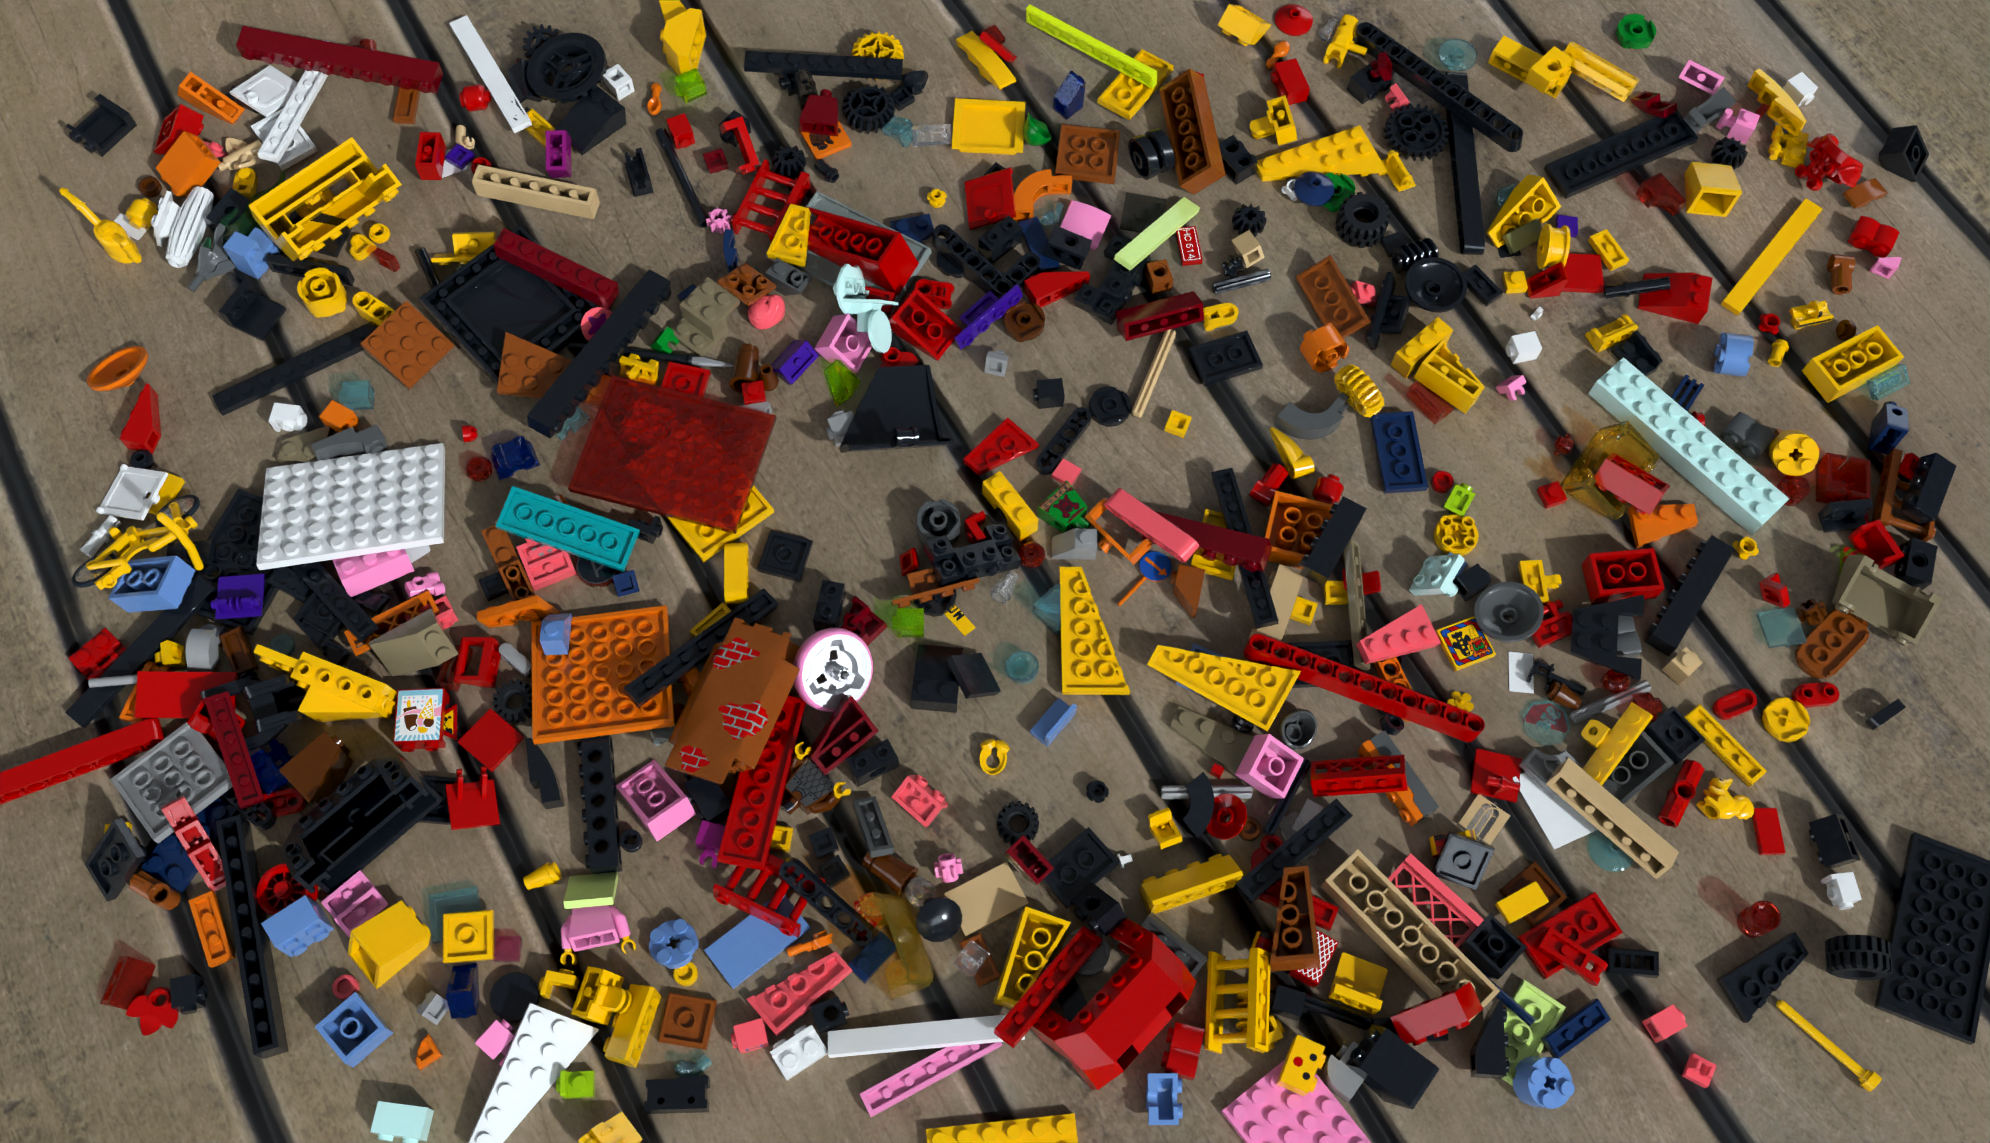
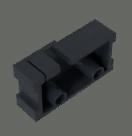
M708 1075L646 1080L645 1086L648 1090L647 1101H644V1111L646 1114L709 1112L707 1089L710 1088V1078Z

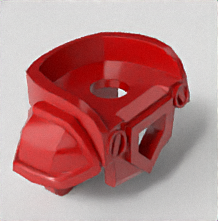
M1831 133L1808 141L1806 146L1814 148L1809 154L1811 163L1808 166L1799 165L1795 169L1796 176L1802 179L1808 178L1806 186L1812 191L1821 189L1823 185L1822 179L1825 176L1838 184L1843 183L1852 188L1856 186L1857 181L1861 177L1864 165L1838 147L1837 137Z

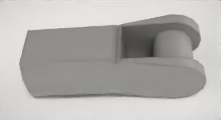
M503 643L500 645L499 653L501 658L526 679L532 676V662L519 653L511 644Z

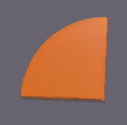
M430 1034L422 1039L417 1051L416 1064L419 1070L424 1069L443 1056Z

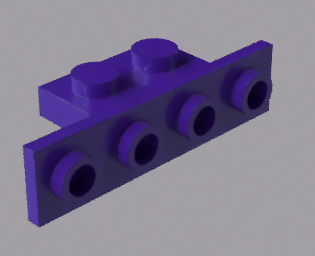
M1017 284L1000 299L989 291L959 317L960 321L966 326L954 338L960 350L965 346H969L974 338L980 333L985 332L996 319H1000L1011 306L1016 305L1023 295Z

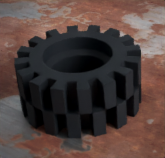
M512 679L508 680L509 684L507 685L503 682L501 684L503 687L501 689L497 687V694H493V699L495 700L492 701L494 709L507 723L512 721L514 724H518V720L522 723L526 722L525 717L529 719L532 717L531 686L525 681L522 683L519 679H516V682ZM514 694L522 695L524 701L519 708L510 709L507 707V700L510 696Z
M1017 801V804L1010 802L1009 806L1005 805L997 818L999 837H1002L1005 843L1009 842L1010 846L1022 835L1029 841L1031 839L1034 840L1039 828V817L1035 813V809L1033 807L1030 808L1026 802L1025 805L1021 804V801ZM1014 816H1021L1026 820L1027 827L1021 832H1015L1009 827V820Z

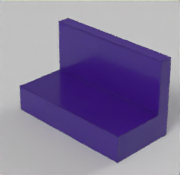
M794 340L776 358L771 366L773 371L778 372L787 384L792 385L819 355L807 340Z

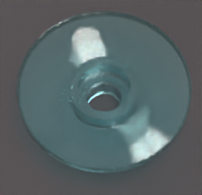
M1462 39L1445 41L1440 46L1438 52L1441 63L1454 71H1466L1472 68L1477 60L1476 49L1469 42Z
M1596 830L1590 837L1588 844L1589 854L1595 864L1609 872H1620L1627 869L1634 860L1619 847L1618 850H1614L1611 846L1613 842L1601 831Z

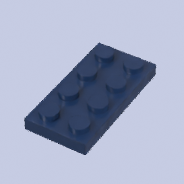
M1413 411L1377 413L1370 417L1384 494L1426 491L1428 484Z
M217 798L196 815L216 847L219 842L216 821L237 816L240 812L232 805ZM175 832L155 847L140 868L142 871L181 893L184 892L198 872Z

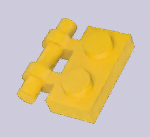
M1776 125L1771 134L1772 144L1768 150L1770 154L1769 159L1777 160L1778 157H1781V164L1794 168L1804 165L1806 143L1808 142L1809 134L1800 132L1799 136L1795 137L1789 131L1784 134L1783 127Z

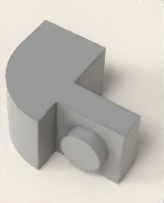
M207 624L202 625L200 629H191L185 650L188 672H212L220 662L218 644L221 640L219 635L226 632L225 626Z
M1354 1041L1348 1044V1046L1346 1044L1341 1046L1336 1054L1339 1059L1331 1054L1323 1065V1078L1327 1087L1344 1102L1351 1100L1364 1081L1361 1076L1346 1065L1350 1059L1351 1052L1358 1047V1044Z

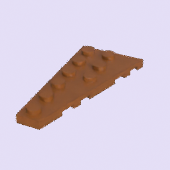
M506 332L497 393L541 399L572 360ZM604 374L599 385L590 390L586 401L583 403L628 408L630 385Z

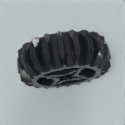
M869 83L866 87L860 84L859 89L853 87L852 92H847V97L843 99L842 112L844 120H846L848 126H852L853 130L859 128L860 133L865 130L869 134L873 130L877 133L879 128L884 130L885 125L890 126L891 120L894 118L895 105L893 97H891L889 91L885 92L884 87L878 89L877 84L874 87H871Z

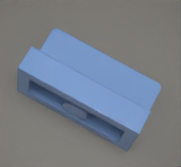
M1058 697L1033 726L1030 734L1048 747L1075 716L1077 705L1073 703L1069 706Z

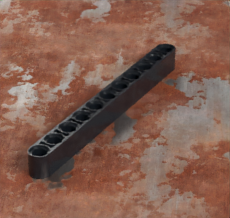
M1363 22L1357 26L1356 43L1368 48V54L1377 59L1379 53L1386 52L1392 63V71L1506 151L1517 152L1520 150L1523 139L1521 127L1373 24Z
M1445 73L1447 77L1469 91L1467 73ZM1446 109L1460 253L1462 255H1483L1485 237L1473 127Z

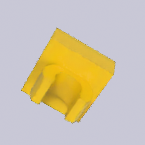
M169 640L160 643L161 651L154 654L155 663L162 661L164 666L176 669L186 666L183 645Z

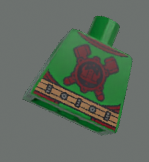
M1067 480L1037 507V517L1062 533L1070 531L1073 527L1075 529H1088L1090 527V524L1084 519L1088 507Z

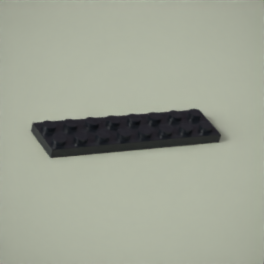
M1677 110L1665 118H1653L1545 165L1544 170L1564 198L1567 199L1694 144L1699 137Z

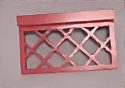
M1411 853L1388 877L1390 881L1394 879L1397 888H1412V903L1415 906L1430 905L1431 918L1428 919L1434 925L1435 921H1448L1449 935L1445 936L1452 943L1453 938H1459L1454 944L1457 948L1484 920ZM1402 869L1411 875L1412 885H1398L1397 875ZM1415 880L1421 885H1415ZM1415 888H1425L1429 892L1430 901L1416 902ZM1443 904L1447 908L1448 918H1434L1433 905ZM1451 912H1452L1457 918H1451ZM1452 921L1463 922L1468 927V930L1463 935H1453Z

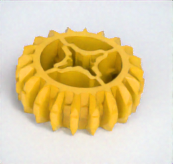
M871 31L870 35L864 34L863 38H858L857 43H854L851 55L855 57L904 60L903 47L900 45L899 39L895 40L894 35L889 36L887 32L881 34L878 31L877 34H874Z
M1348 364L1342 367L1334 376V382L1340 394L1344 393L1349 397L1347 402L1360 415L1372 417L1384 406L1382 393L1378 390L1374 381L1369 378V375L1367 376L1359 367Z

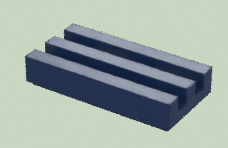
M1685 375L1671 398L1675 400L1684 384H1687V389L1678 401V404L1681 406L1691 389H1695L1694 394L1684 408L1688 412L1704 384L1700 383L1699 385L1696 383L1697 380L1688 379L1690 376Z

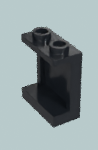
M99 94L94 98L99 105L94 112L76 128L70 124H67L65 127L69 131L68 136L75 143L78 144L80 142L90 153L93 154L95 152L103 157L137 124L129 112L102 94Z

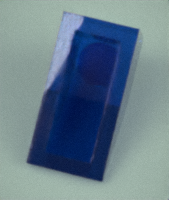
M477 963L452 967L446 990L451 1019L469 1018L477 1015L480 1002Z

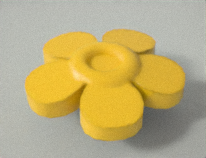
M1454 691L1451 694L1452 699L1447 701V704L1468 712L1474 708L1473 703L1470 702L1472 699L1471 695L1468 693H1464L1461 697L1458 691Z

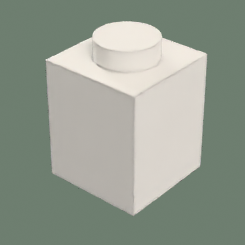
M1803 72L1789 79L1783 87V90L1798 107L1802 104H1809L1815 96L1813 94L1818 89Z
M1535 331L1511 336L1506 345L1507 356L1511 358L1513 364L1537 359L1542 350Z

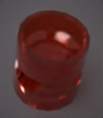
M1758 901L1741 910L1737 917L1740 931L1751 938H1759L1771 932L1781 922L1780 911L1773 903L1768 901Z

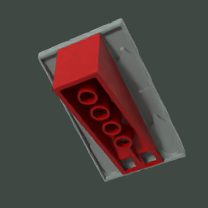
M816 191L806 206L811 212L806 267L788 264L832 287L838 278L841 268L845 264H849L852 267L858 265L863 273L865 286L896 293L894 302L899 303L932 251L929 247ZM893 305L892 312L895 310V307H897V305Z

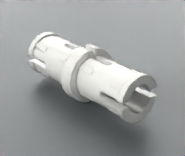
M109 515L97 530L94 529L92 531L93 535L79 550L85 552L84 554L88 557L93 558L102 545L110 541L109 529L111 527L118 528L122 523Z

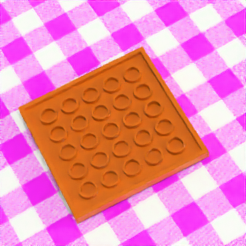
M667 605L572 617L568 654L545 655L540 643L542 621L531 622L532 740L534 745L675 726L673 684L639 708L623 692L625 686L671 654Z

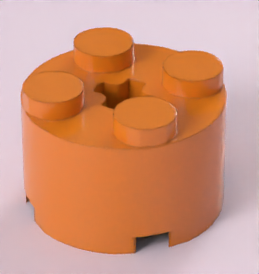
M1327 323L1315 331H1307L1303 335L1304 340L1300 345V352L1310 367L1318 373L1335 368L1338 365L1337 361L1341 357L1344 360L1349 353V346L1332 323Z

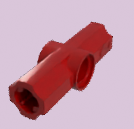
M1688 759L1683 762L1672 787L1667 791V798L1657 817L1660 823L1674 828L1679 825L1690 800L1695 796V789L1705 770L1701 763ZM1678 790L1684 793V797L1679 795Z

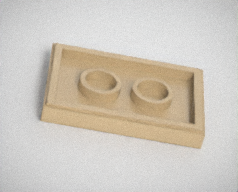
M1007 862L944 893L945 898L955 901L961 909L962 924L960 928L965 937L1029 905Z

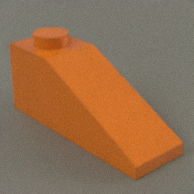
M192 72L186 76L178 87L177 95L195 108L232 125L245 111L243 107Z

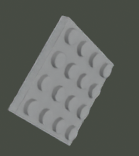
M187 722L110 779L151 838L158 844L174 832V829L161 810L162 806L184 795L195 814H198L233 787L223 759L204 734L192 729Z

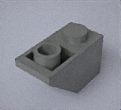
M779 258L766 271V278L777 285L774 290L784 296L801 294L812 280L811 276Z

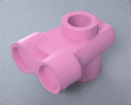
M437 571L427 573L425 577H415L412 581L405 583V590L409 599L428 590L434 596L445 594V586L440 581Z

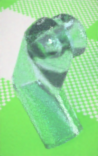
M1511 183L1497 191L1496 202L1499 206L1503 207L1509 195L1517 186L1515 183Z
M1055 202L1052 211L1045 212L1039 216L1040 223L1042 225L1058 223L1064 205L1060 202Z
M704 1054L695 1063L678 1060L674 1065V1070L678 1076H700L713 1063Z

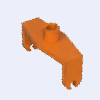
M1103 498L1085 516L1104 536L1097 545L1106 554L1115 546L1134 565L1151 548L1153 542L1149 538L1145 539L1129 555L1096 522L1107 510L1104 504L1108 499Z

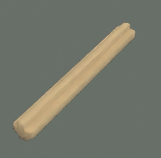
M1170 329L1164 332L1131 412L1133 416L1140 418L1145 411L1175 339V330Z

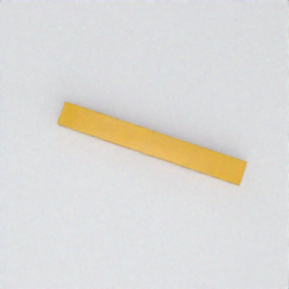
M1805 198L1720 305L1738 316L1823 208Z

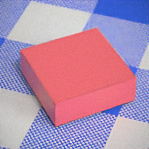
M1062 459L1053 472L1052 478L1061 484L1067 480L1072 486L1081 473V468Z

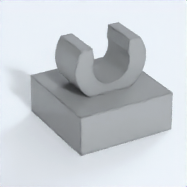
M996 349L995 353L988 351L985 373L1005 377L1009 356L1004 355L1005 351Z
M431 990L430 993L425 994L426 998L422 1004L417 1005L418 1009L416 1012L438 1025L452 1004Z

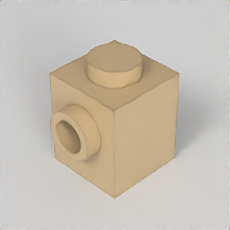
M1250 230L1231 240L1238 257H1242L1241 261L1247 268L1265 258L1261 245Z
M1685 647L1662 671L1679 686L1703 662L1695 652Z

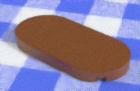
M1836 609L1832 610L1798 644L1795 651L1798 666L1804 673L1813 678L1826 679L1833 676L1867 642L1869 638L1868 623L1849 612L1844 614Z

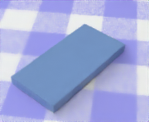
M784 895L775 912L788 918L794 906L786 895ZM771 899L762 906L767 908ZM749 915L704 951L732 989H735L810 931L811 928L800 915L797 923L801 924L800 936H787L780 932L779 928Z

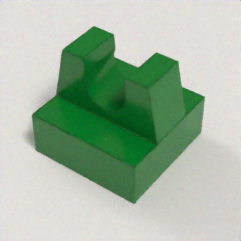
M667 326L659 333L650 347L656 352L659 350L663 353H671L673 350L668 347V342L676 346L680 341L673 334L675 331Z

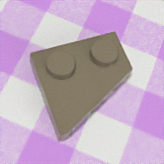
M326 426L282 440L277 460L279 463L284 464L317 461L311 444L331 436L333 430L330 426Z

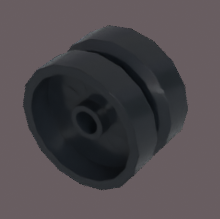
M1160 128L1151 129L1144 135H1138L1129 140L1128 148L1131 161L1143 179L1149 180L1157 176L1159 172L1164 173L1174 168L1175 156L1169 139Z

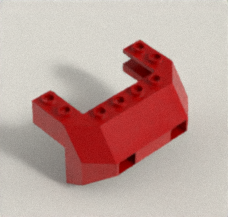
M1128 918L1109 934L1120 942L1118 948L1122 953L1130 957L1128 961L1095 994L1071 1022L1050 1008H1047L1031 1027L1041 1041L1067 1058L1090 1089L1099 1090L1123 1073L1189 1000L1196 984V980L1184 963L1153 932Z

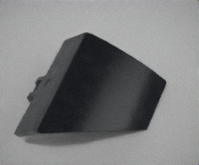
M930 365L878 367L839 447L840 452L939 447L954 444V439L943 437Z

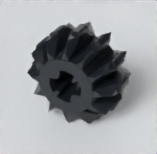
M1724 137L1715 143L1711 151L1712 162L1732 166L1733 170L1739 168L1747 157L1746 145H1741V140L1735 141L1734 137L1731 139Z
M789 144L787 148L780 146V151H774V157H772L774 171L789 178L793 175L798 178L799 173L804 172V167L806 166L803 150H799L797 145L793 148Z
M1243 203L1241 208H1237L1232 216L1233 230H1238V235L1250 230L1253 236L1256 237L1258 233L1261 234L1267 222L1265 211H1260V206L1253 207L1252 203L1248 207Z

